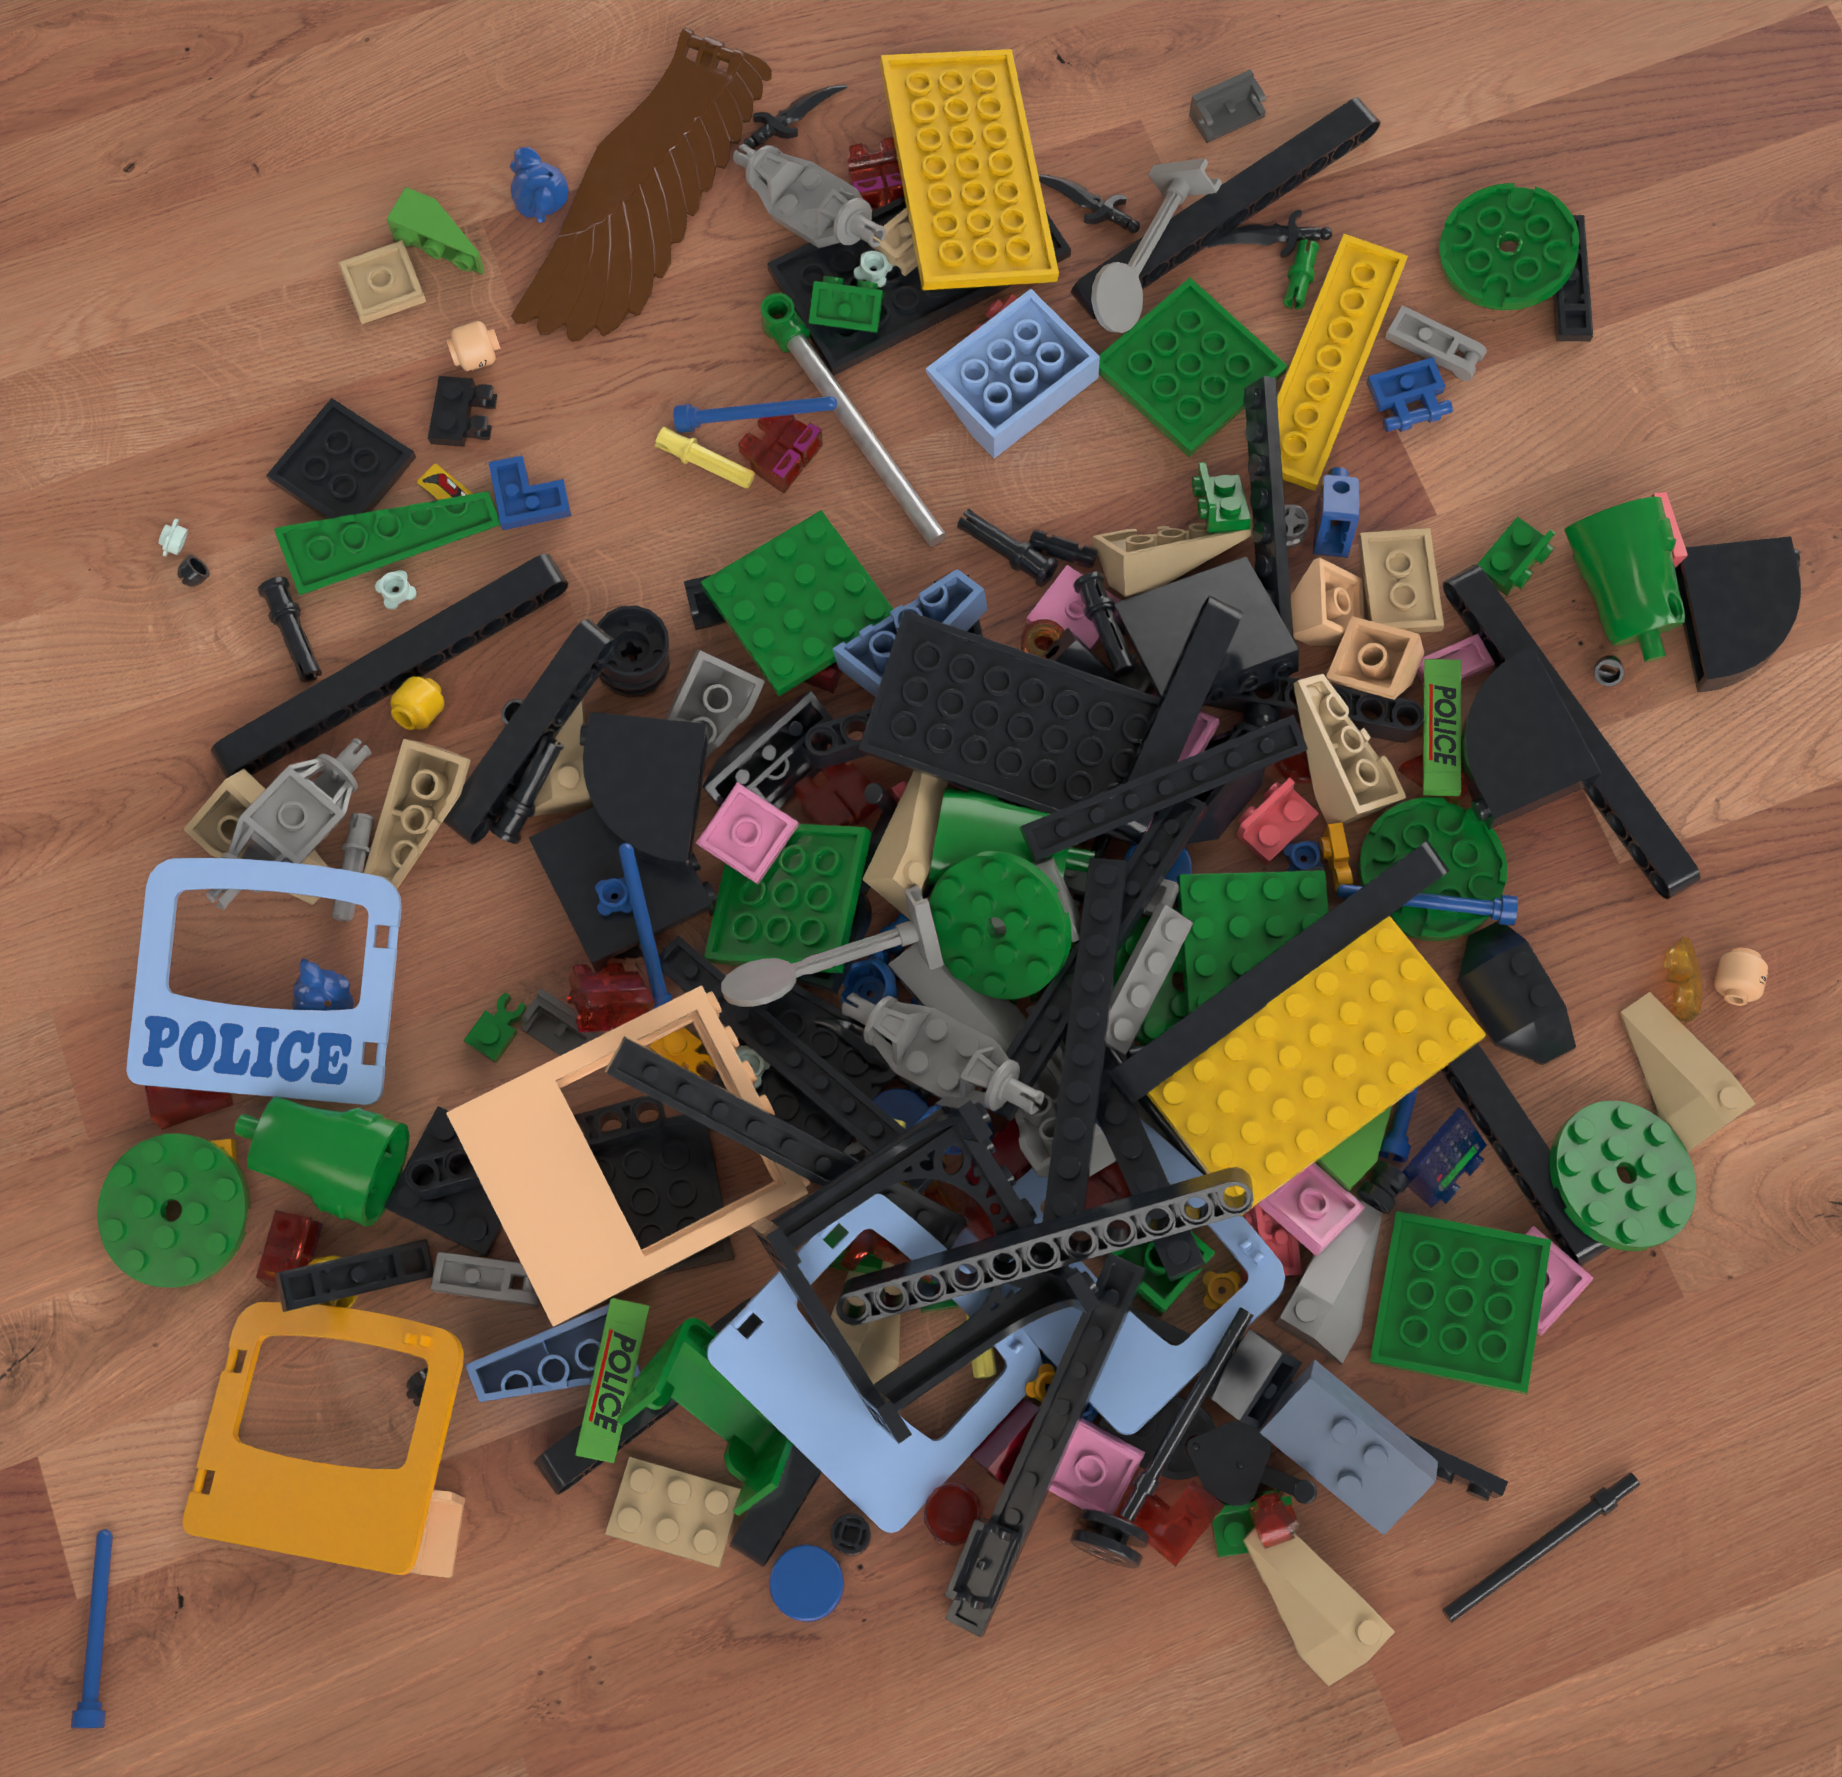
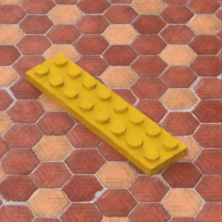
M1343 234L1277 397L1283 480L1316 491L1406 264L1407 255Z

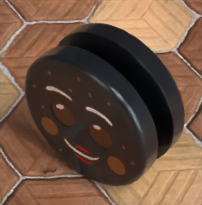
M1082 1509L1077 1521L1086 1528L1085 1530H1073L1070 1538L1071 1543L1083 1552L1106 1562L1126 1568H1139L1143 1559L1142 1555L1126 1545L1145 1548L1150 1538L1149 1534L1140 1527L1111 1514L1092 1509Z

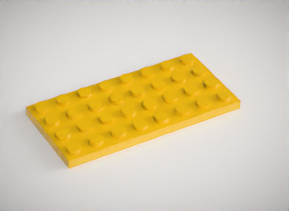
M1012 49L881 55V75L922 290L1057 282L1059 270Z
M1388 916L1271 1000L1263 1009L1148 1092L1147 1095L1207 1174L1226 1168L1237 1167L1245 1170L1250 1175L1254 1198L1250 1208L1252 1209L1480 1042L1486 1034L1393 919ZM1231 1186L1224 1192L1229 1196L1235 1197L1243 1194L1245 1190L1240 1186Z

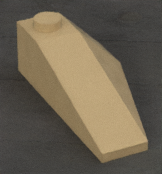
M1324 674L1301 679L1293 683L1303 737L1308 747L1306 753L1314 795L1327 825L1343 822V825L1404 800L1406 798L1391 763L1385 755L1379 758L1367 742L1371 738L1364 728L1358 730L1348 717V706Z
M583 699L555 737L557 740L555 744L561 742L564 748L561 750L534 802L535 814L533 816L585 810L593 807L583 773L584 746H580L581 726L586 724Z
M243 769L223 781L183 830L210 855L221 858L229 851L239 817L266 789ZM246 844V846L244 847V849L242 850V852L240 853V855L238 856L239 859L242 857V855H243V854L245 853V851L247 850V848H248L247 844ZM315 850L301 863L328 867ZM288 893L311 905L316 904L321 898Z
M1651 992L1619 1013L1633 1053L1638 1057L1643 1070L1647 1091L1650 1090L1657 1108L1655 1113L1676 1133L1687 1152L1756 1104L1734 1075Z
M1269 1511L1243 1538L1261 1579L1267 1585L1277 1606L1276 1610L1294 1641L1293 1645L1299 1657L1327 1686L1332 1685L1368 1662L1395 1633L1352 1587L1272 1511Z

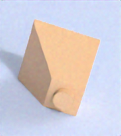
M1322 558L1314 559L1291 595L1293 638L1309 646H1339L1351 617L1364 619L1362 578Z
M1352 616L1326 678L1329 682L1395 700L1412 685L1425 653L1420 634Z

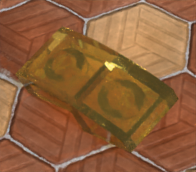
M1682 936L1672 947L1669 946L1667 948L1663 967L1668 969L1666 981L1681 984L1677 985L1672 1005L1677 1007L1676 1018L1690 1023L1701 1013L1702 982L1695 949L1690 938Z

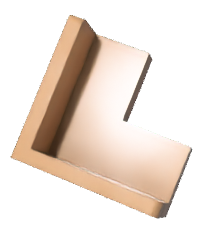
M433 1490L417 1561L409 1573L451 1578L453 1576L465 1504L464 1497L449 1491Z

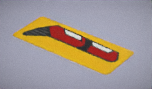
M433 464L417 480L420 486L438 500L473 494L438 464Z

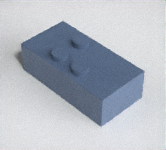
M1316 1360L1281 1395L1260 1429V1433L1383 1535L1436 1482L1438 1461Z

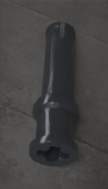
M970 509L963 513L967 518L966 520L963 517L959 519L958 529L965 531L1008 559L1012 569L1015 571L1022 570L1036 579L1038 586L1043 587L1048 583L1057 569L1058 560L1053 557L1048 559L1034 550V545L1030 542L1024 541L1020 543Z
M1101 572L1087 573L1074 582V590L1081 595L1085 605L1083 610L1085 617L1093 621L1114 676L1117 678L1125 677L1133 673L1136 666L1113 614L1115 603L1112 598L1107 596L1103 586L1105 581Z
M275 577L266 580L258 587V593L267 602L270 610L268 617L271 623H274L280 629L300 681L310 682L316 680L317 676L322 675V671L299 620L301 610L299 605L293 602L289 593V581L286 577Z
M547 735L542 736L541 742L514 794L511 793L505 797L503 801L505 807L498 821L493 822L490 826V831L502 840L518 844L521 840L520 832L528 817H533L535 814L534 802L561 750L564 748L561 742L555 744L557 742L555 738Z

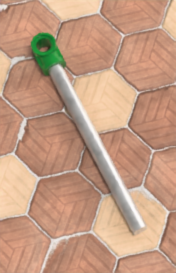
M782 293L768 295L761 303V321L764 333L776 342L782 352H791L823 397L832 396L837 400V407L833 412L929 547L942 542L946 537L945 531L807 340L810 332L796 313L792 299ZM777 314L784 315L781 319L772 318V316Z

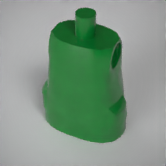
M1647 497L1628 501L1594 513L1566 527L1564 532L1573 551V558L1580 571V575L1585 579L1595 601L1603 630L1611 645L1623 646L1639 642L1645 663L1666 657L1660 634L1682 625L1685 613L1672 556L1676 539L1674 538L1670 519L1666 517L1662 498Z
M945 788L933 849L928 887H935L941 876L960 860L978 855L981 852H1006L1033 863L1019 827L1052 813L1040 812L1001 802L995 796L974 790L961 791ZM1070 847L1050 856H1053L1061 876L1064 878L1065 869L1088 873L1090 857L1094 858L1095 851Z
M274 1096L267 1104L260 1119L242 1114L238 1118L234 1130L235 1135L252 1141L247 1157L248 1169L274 1177L301 1191L312 1199L314 1205L321 1212H327L341 1220L347 1218L365 1227L372 1226L385 1212L384 1206L401 1176L410 1141L409 1129L405 1123L386 1119L382 1114L364 1111L362 1108H354L345 1112L307 1107Z

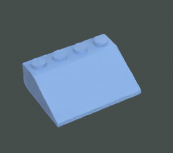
M1030 289L926 368V373L971 436L995 459L1097 380L1099 377L1100 356Z

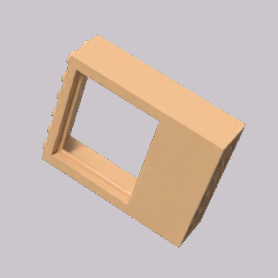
M702 985L446 1113L553 1327L564 1323L809 1194L806 1189L810 1185L808 1179L761 1155L773 1179L772 1183L642 1250L560 1090V1088L608 1065L624 1036L646 1046L693 1022L727 1091L775 1115L766 1095L764 1094L759 1097L753 1086L757 1078L748 1060L741 1062L736 1053L737 1047L740 1045L730 1026L725 1028L722 1026L718 1018L722 1010L714 993L711 991L706 994Z

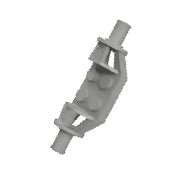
M742 144L739 146V149L745 152L746 155L735 150L733 155L734 163L746 169L748 186L758 192L772 219L814 246L821 248L837 243L852 245L860 239L872 247L880 246V242L875 240L873 236L884 241L886 229L871 221V206L862 198L860 192L854 186L811 161L783 154L775 146L766 145L755 151L747 144Z
M354 738L336 759L321 753L315 759L289 765L239 817L229 851L221 858L239 859L238 856L247 844L248 848L240 859L301 864L345 817L351 794L358 789V783L352 773L371 755L367 745H364L359 750L362 741ZM319 771L322 773L314 781L309 780L310 777ZM211 889L206 893V896L214 903L224 893L218 899L216 907L225 910L227 905L241 890ZM251 890L252 892H255V893H260V892H261V891Z
M851 993L846 998L853 1002L855 1007L846 1002L843 1003L842 1014L865 1025V1042L878 1049L891 1069L899 1077L941 1100L946 1096L971 1099L974 1104L979 1101L984 1108L987 1107L994 1111L1001 1108L1008 1101L1031 1115L1035 1114L1039 1109L1032 1101L1040 1105L1042 1104L1044 1093L1018 1081L1019 1064L1007 1057L995 1039L938 1009L929 1006L901 1003L891 996L884 997L875 1005L856 993ZM888 1038L890 1041H892V1045L885 1039ZM976 1086H979L987 1090L986 1093L976 1091L974 1089L976 1088Z

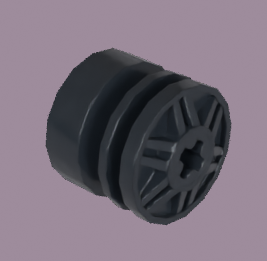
M637 605L620 606L607 612L597 625L618 641V647L609 663L599 675L602 684L613 693L627 698L643 697L656 691L665 681L670 668L668 630L662 619L651 610ZM634 655L637 661L631 662L627 656Z

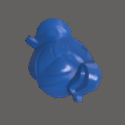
M521 147L514 151L515 161H511L510 164L511 170L515 173L511 184L512 199L515 208L521 215L531 218L536 217L537 222L543 223L547 214L552 215L565 205L569 195L568 183L559 168L541 161L537 151L531 147Z
M887 950L870 954L868 959L851 965L843 982L845 989L841 994L842 1004L846 1002L855 1007L853 1002L846 999L851 993H856L875 1005L887 996L898 998L895 975L888 966L890 957ZM871 992H874L873 997H869Z
M304 958L301 959L299 965L300 974L293 985L292 991L293 1010L327 1011L353 1009V996L350 993L351 984L347 977L336 973L334 970L321 969L315 962H310ZM325 1001H331L329 1006L324 1005Z

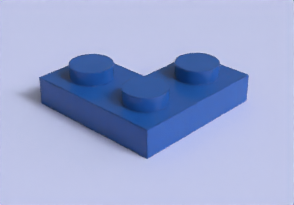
M523 455L488 462L502 530L572 516L564 479L530 486Z

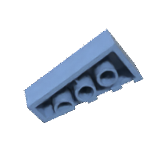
M954 570L918 594L919 597L904 607L900 605L890 611V616L875 626H872V624L859 631L858 637L847 644L843 641L834 647L833 652L838 668L875 697L904 610L968 631L988 610L984 588L960 570Z
M609 1304L466 1364V1369L479 1402L591 1385ZM638 1361L634 1378L642 1371Z

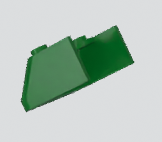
M688 1318L674 1330L636 1377L616 1421L623 1426L645 1407L653 1410L661 1409L669 1402L670 1398L679 1403L728 1442L724 1452L726 1467L732 1475L743 1483L733 1512L739 1516L778 1487L793 1443L712 1366L706 1352L708 1345L718 1333L702 1320Z

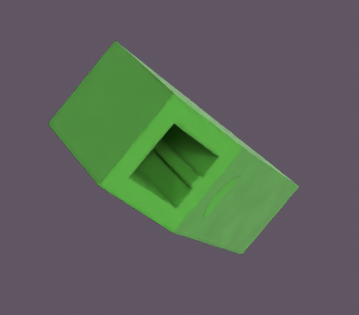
M405 187L386 219L393 238L397 242L403 240L404 245L407 247L412 245L422 249L432 258H443L451 261L463 271L469 272L472 270L483 275L485 270L479 252L438 201Z
M1391 1107L1315 1162L1348 1192L1377 1162Z

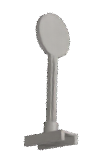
M1205 158L1153 165L1148 176L1165 200L1128 265L1113 262L1103 266L1096 274L1092 285L1091 301L1093 311L1099 324L1107 331L1123 333L1132 329L1138 322L1143 305V292L1139 274L1178 205L1183 203L1187 196L1217 193L1220 188L1221 180L1219 178L1210 179L1204 170L1208 165Z
M919 885L905 889L904 892L911 920L896 925L895 929L807 957L793 964L778 958L755 960L741 965L727 974L722 981L721 991L723 998L728 1003L739 1007L767 1004L789 992L799 976L813 974L898 945L904 947L916 943L919 953L929 970L942 967L944 963L929 901L927 898L923 899Z

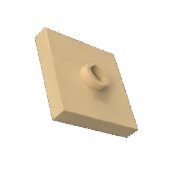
M403 240L338 262L361 324L426 302Z

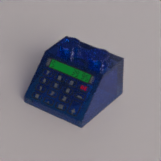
M1460 1107L1454 1111L1402 1171L1410 1180L1408 1188L1431 1208L1439 1200L1447 1204L1461 1188L1455 1183L1464 1172L1471 1176L1485 1160L1479 1154L1487 1144L1465 1111Z

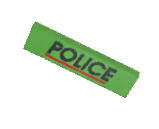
M1424 659L1423 795L1460 796L1461 660Z
M612 1297L610 1299L576 1456L615 1463L623 1428L616 1420L632 1387L650 1305Z

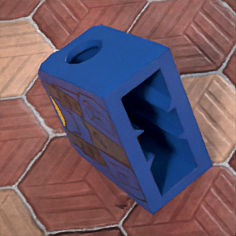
M1335 467L1328 471V475L1323 476L1316 504L1313 554L1348 558L1359 521V480L1356 477H1349V472L1345 468ZM1331 520H1341L1340 524L1331 526Z

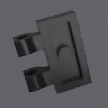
M439 376L428 432L430 444L465 447L466 437L490 440L492 426L487 425L488 417L483 415L470 417L472 407L496 409L498 396L493 394L494 387L488 384L476 386L473 378Z

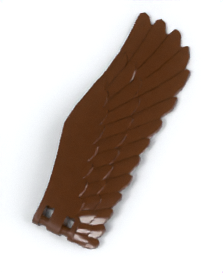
M686 27L682 29L674 57L659 83L649 96L597 146L557 240L511 315L516 324H526L538 318L537 329L540 335H550L565 325L567 327L568 339L574 342L582 340L594 328L598 329L604 337L617 329L629 312L635 316L641 314L652 294L654 276L663 278L671 265V245L684 240L687 229V214L694 216L699 210L702 192H708L713 186L716 167L726 168L730 160L731 143H740L743 122H750L753 115V102L762 98V80L770 81L772 79V70L766 62L740 49L735 48L734 51L724 47L725 44L711 37L704 36V38L696 36L693 30ZM689 48L698 51L695 62L686 58ZM720 60L729 63L727 72L717 69Z

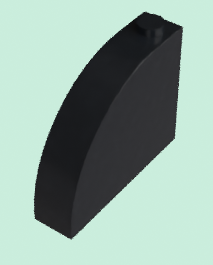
M1791 536L1685 547L1688 556L1675 568L1685 613L1683 627L1697 693L1719 690L1751 676L1771 658L1791 631L1797 617L1801 598L1800 554L1797 549H1794Z
M1533 646L1515 654L1491 673L1478 691L1462 730V773L1473 799L1471 802L1473 812L1479 821L1484 820L1488 830L1593 785L1601 774L1595 759Z
M589 712L588 724H582L580 730V746H584L583 773L592 805L602 826L619 846L623 843L632 845L635 858L666 871L689 874L709 741L706 723Z

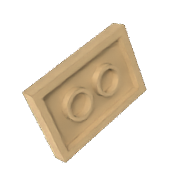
M1431 529L1360 533L1358 543L1369 621L1414 633L1442 631L1444 620Z
M629 1457L605 1534L720 1568L736 1516L733 1509L741 1489Z

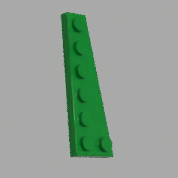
M489 491L373 512L275 528L274 531L298 594L301 596L501 526Z

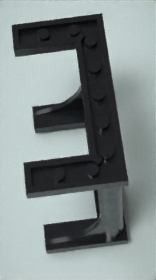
M946 1096L935 1103L937 1111L771 1221L762 1218L751 1226L877 1425L898 1444L912 1435L898 1412L1020 1328L1050 1313L1074 1307L1088 1314L1101 1305L1094 1295L1099 1290L1091 1276L1086 1271L1081 1273L1076 1267L1072 1268L1069 1265L1007 1282L1021 1289L1016 1293L1010 1290L1005 1298L1001 1291L1004 1284L993 1286L983 1304L968 1320L873 1384L798 1267V1264L802 1261L794 1250L796 1247L880 1191L906 1180H940L963 1190L983 1209L992 1225L995 1236L1034 1225L1033 1220L1037 1218L1035 1210L1026 1198L1019 1199L1012 1188L1017 1184L1013 1175L1005 1165L999 1167L992 1156V1153L996 1150L988 1138L993 1133L987 1125L992 1120L979 1101L974 1104L971 1099ZM951 1146L959 1147L962 1152L961 1166L954 1174L946 1173L942 1165L944 1153ZM934 1150L932 1156L933 1168L924 1170L919 1163L923 1160H929L930 1158L927 1154ZM971 1163L973 1164V1176L975 1178L979 1176V1181L975 1185H970L965 1178ZM909 1166L911 1167V1171L903 1172ZM989 1190L992 1195L986 1197L987 1191ZM993 1203L999 1205V1211L996 1214L990 1212V1205ZM1006 1217L1009 1223L1001 1222V1220ZM1038 1242L1033 1245L1035 1249L1041 1252H1048L1052 1249V1246L1046 1242ZM1007 1253L998 1254V1260L1004 1263H1008L1014 1258ZM995 1302L998 1303L997 1306L991 1309Z

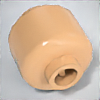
M475 321L454 328L451 331V339H447L455 366L461 365L467 372L492 365L496 360L494 351L501 349L495 330L487 331L485 324L481 321Z
M1735 948L1731 952L1725 953L1719 960L1714 980L1715 989L1720 995L1724 996L1726 1002L1732 1005L1743 1006L1747 1002L1756 1001L1764 993L1769 972L1768 965L1755 950Z

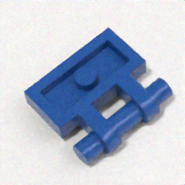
M1433 357L1368 376L1366 384L1378 412L1392 409L1394 416L1383 419V427L1386 432L1397 429L1400 432L1409 430L1413 424L1428 421L1429 423L1439 421L1441 416L1453 412L1450 400L1438 402L1435 395L1442 394L1446 386ZM1421 400L1423 407L1408 411L1406 404Z

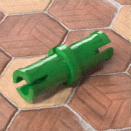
M1308 239L1299 241L1297 245L1298 249L1294 265L1290 266L1288 270L1289 284L1283 299V304L1290 309L1292 308L1294 297H1296L1295 310L1302 309L1305 306L1308 286L1314 281L1315 271L1313 267L1320 248L1315 241L1311 240L1308 252H1306Z

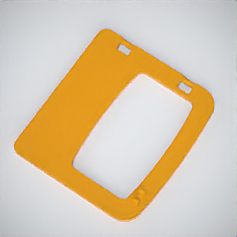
M257 1302L247 1307L237 1318L228 1345L230 1349L224 1371L220 1375L196 1466L198 1468L192 1492H189L182 1524L187 1534L196 1537L394 1575L409 1573L417 1561L463 1368L464 1351L461 1342L452 1332L442 1328L390 1315L351 1308L312 1305L283 1312L281 1302ZM269 1336H303L350 1341L395 1350L425 1359L428 1364V1373L405 1464L399 1469L339 1466L288 1457L242 1443L238 1436L260 1347L265 1338ZM239 1350L247 1351L241 1374L234 1373ZM208 1470L215 1471L209 1495L202 1494Z

